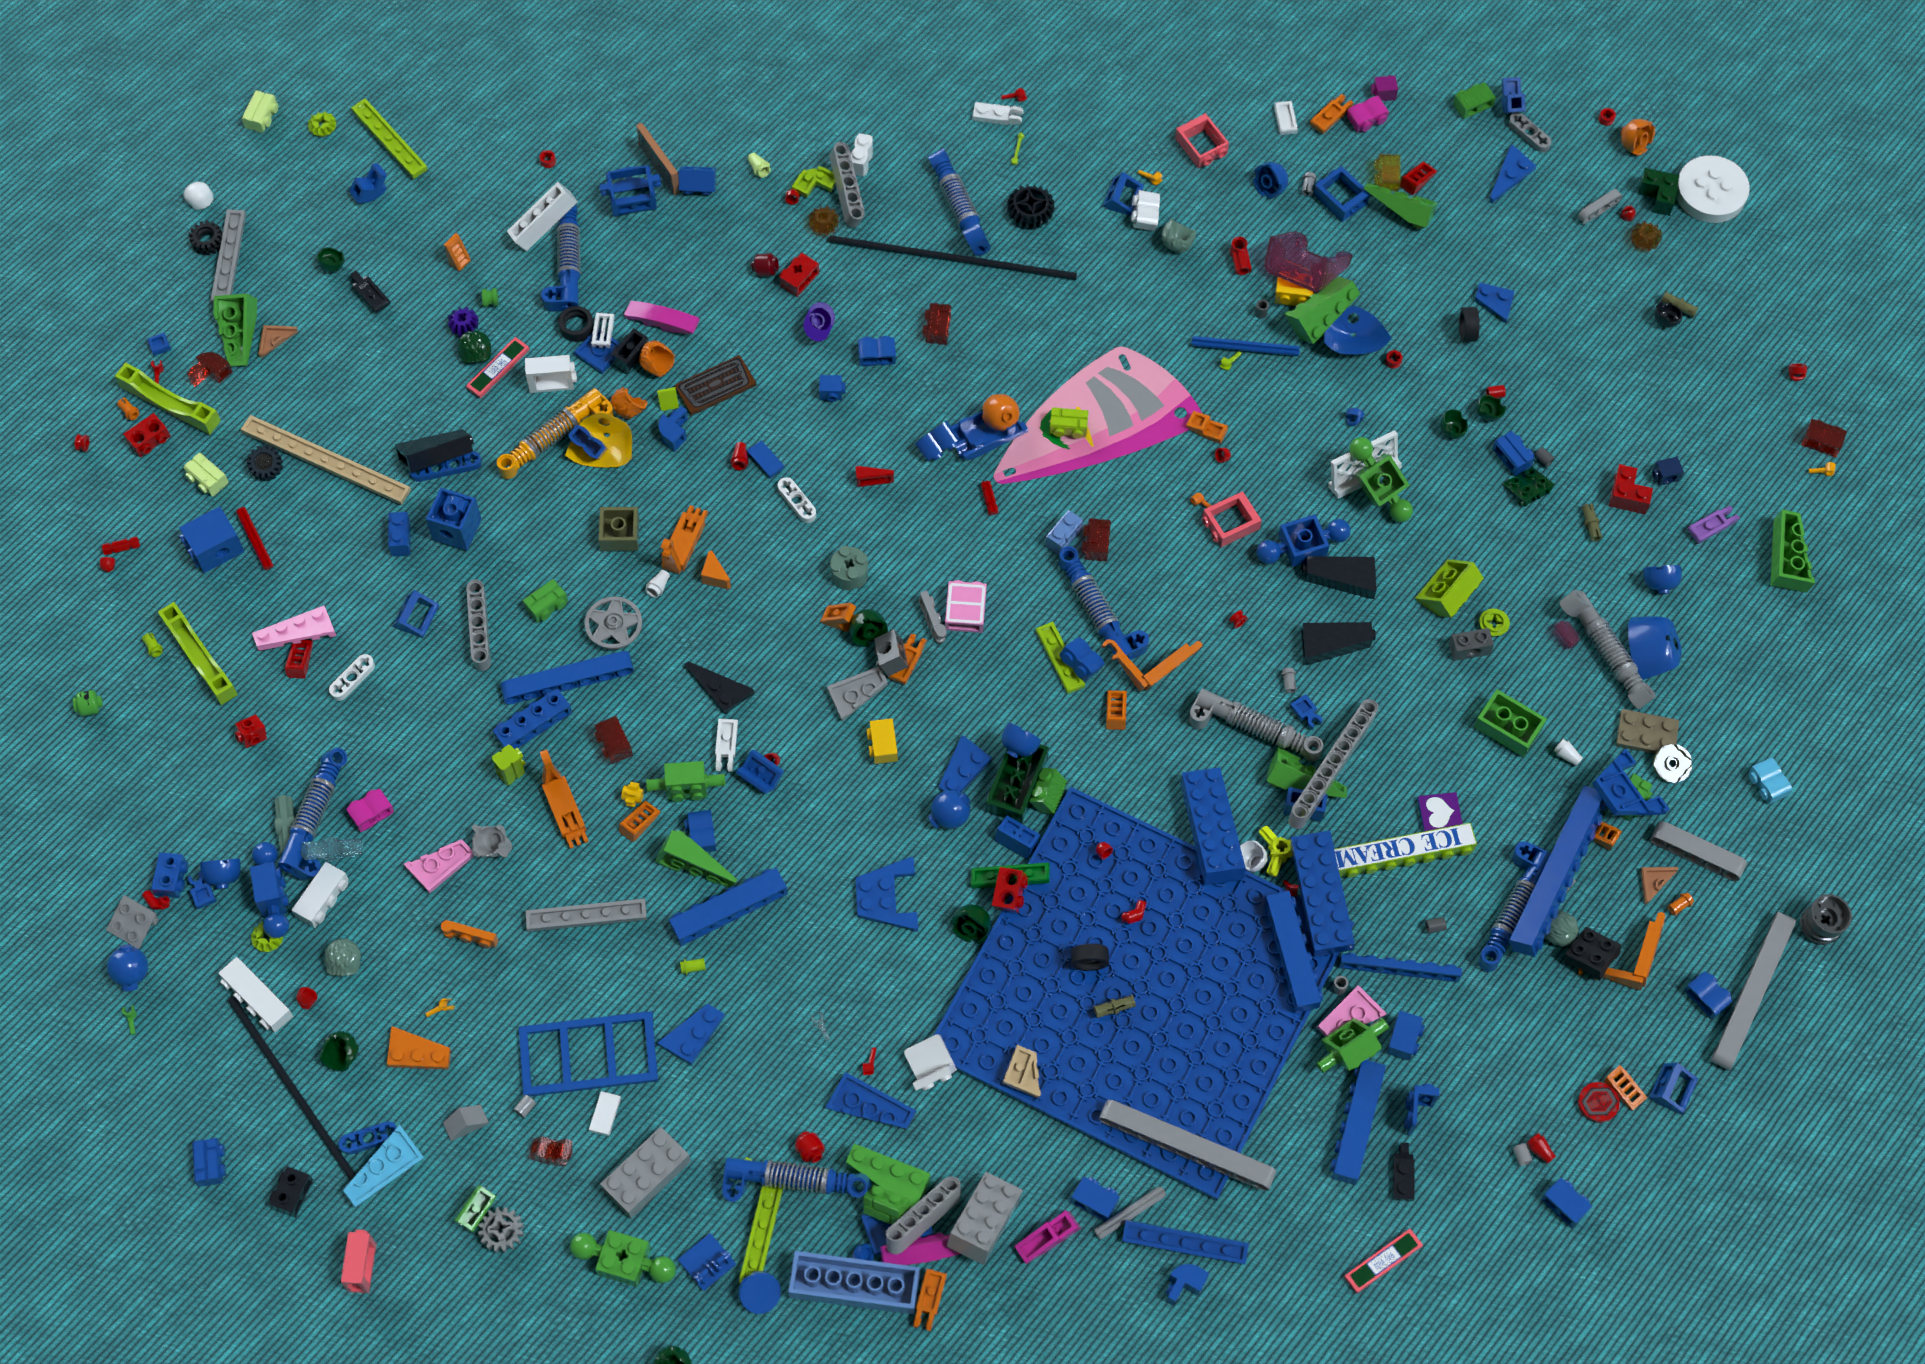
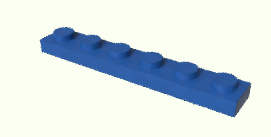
M1354 953L1342 954L1339 960L1340 969L1459 982L1462 975V968H1457L1451 964L1439 966L1433 962L1422 964L1414 960L1397 961L1391 957L1379 959L1373 955L1362 957Z
M1131 1220L1125 1221L1122 1238L1123 1242L1246 1264L1249 1242Z

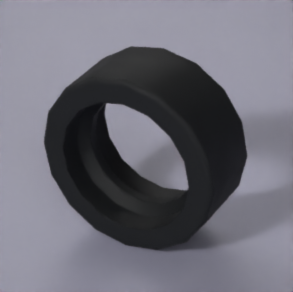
M568 307L559 316L558 322L561 334L569 341H584L593 332L592 314L584 307ZM581 317L587 321V325L581 330L572 331L566 328V323L571 318Z
M1462 307L1459 316L1460 338L1462 342H1476L1480 330L1477 307Z
M1082 944L1071 949V966L1074 969L1095 971L1106 968L1109 965V949L1104 945Z

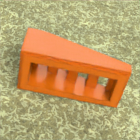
M455 233L444 244L449 265L457 271H461L470 262V257L460 236Z
M1108 690L1107 729H1126L1127 691ZM1111 699H1123V701H1117V700H1111Z
M644 801L619 824V832L631 842H634L658 817L660 811L649 802ZM646 810V811H647L648 813H650L651 815L649 816V815H647V814H646L645 812H643V811Z
M1601 822V825L1597 826L1598 830L1593 841L1611 851L1622 831ZM1601 831L1605 832L1603 836L1599 835ZM1608 835L1612 836L1610 840L1606 839Z
M1621 1065L1603 1081L1617 1092L1618 1097L1631 1111L1635 1110L1647 1099V1096ZM1619 1076L1621 1079L1615 1082L1614 1079ZM1625 1082L1627 1085L1621 1089L1619 1086ZM1631 1088L1633 1091L1626 1095L1625 1092ZM1637 1094L1639 1097L1631 1102L1630 1099Z

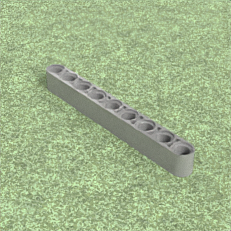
M1367 699L1362 702L1294 804L1288 819V823L1292 828L1301 829L1306 825L1374 722L1379 708L1374 700Z
M1781 912L1776 913L1711 1058L1712 1063L1729 1071L1732 1068L1795 926V919Z
M1106 1100L1099 1120L1108 1126L1264 1191L1270 1190L1277 1172L1269 1165L1113 1100Z

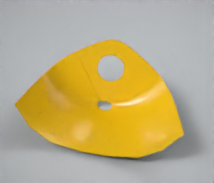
M603 412L593 414L582 420L579 425L588 429L593 437L604 442L608 450L600 459L589 456L583 447L571 441L565 454L572 461L584 466L608 468L625 465L632 459V433L630 427L626 422ZM606 418L610 421V424L604 426L598 420ZM604 433H610V436L605 437Z

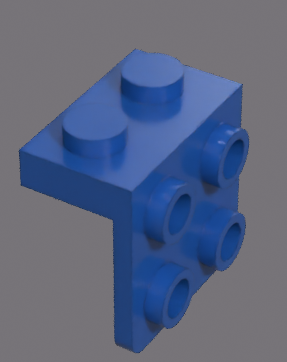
M1423 1084L1422 1086L1415 1085L1413 1090L1409 1091L1405 1101V1109H1408V1113L1404 1119V1129H1407V1135H1412L1417 1125L1418 1106L1434 1107L1439 1097L1440 1088H1436L1432 1084Z

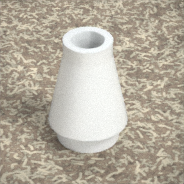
M660 570L646 584V593L653 598L661 596L670 577L669 573L665 570Z
M1562 739L1553 750L1557 753V756L1572 763L1574 766H1577L1583 759L1569 740Z

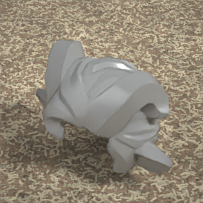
M475 824L472 826V829L476 832L472 838V853L474 856H502L506 858L511 852L512 843L506 836V830L503 826L480 827Z

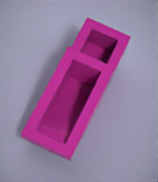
M1065 1210L1014 1247L1027 1264L1080 1230L1081 1227L1071 1212Z

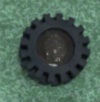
M257 446L256 450H251L252 454H248V469L255 478H259L261 481H264V479L271 481L270 478H277L275 475H280V469H283L281 456L271 446Z

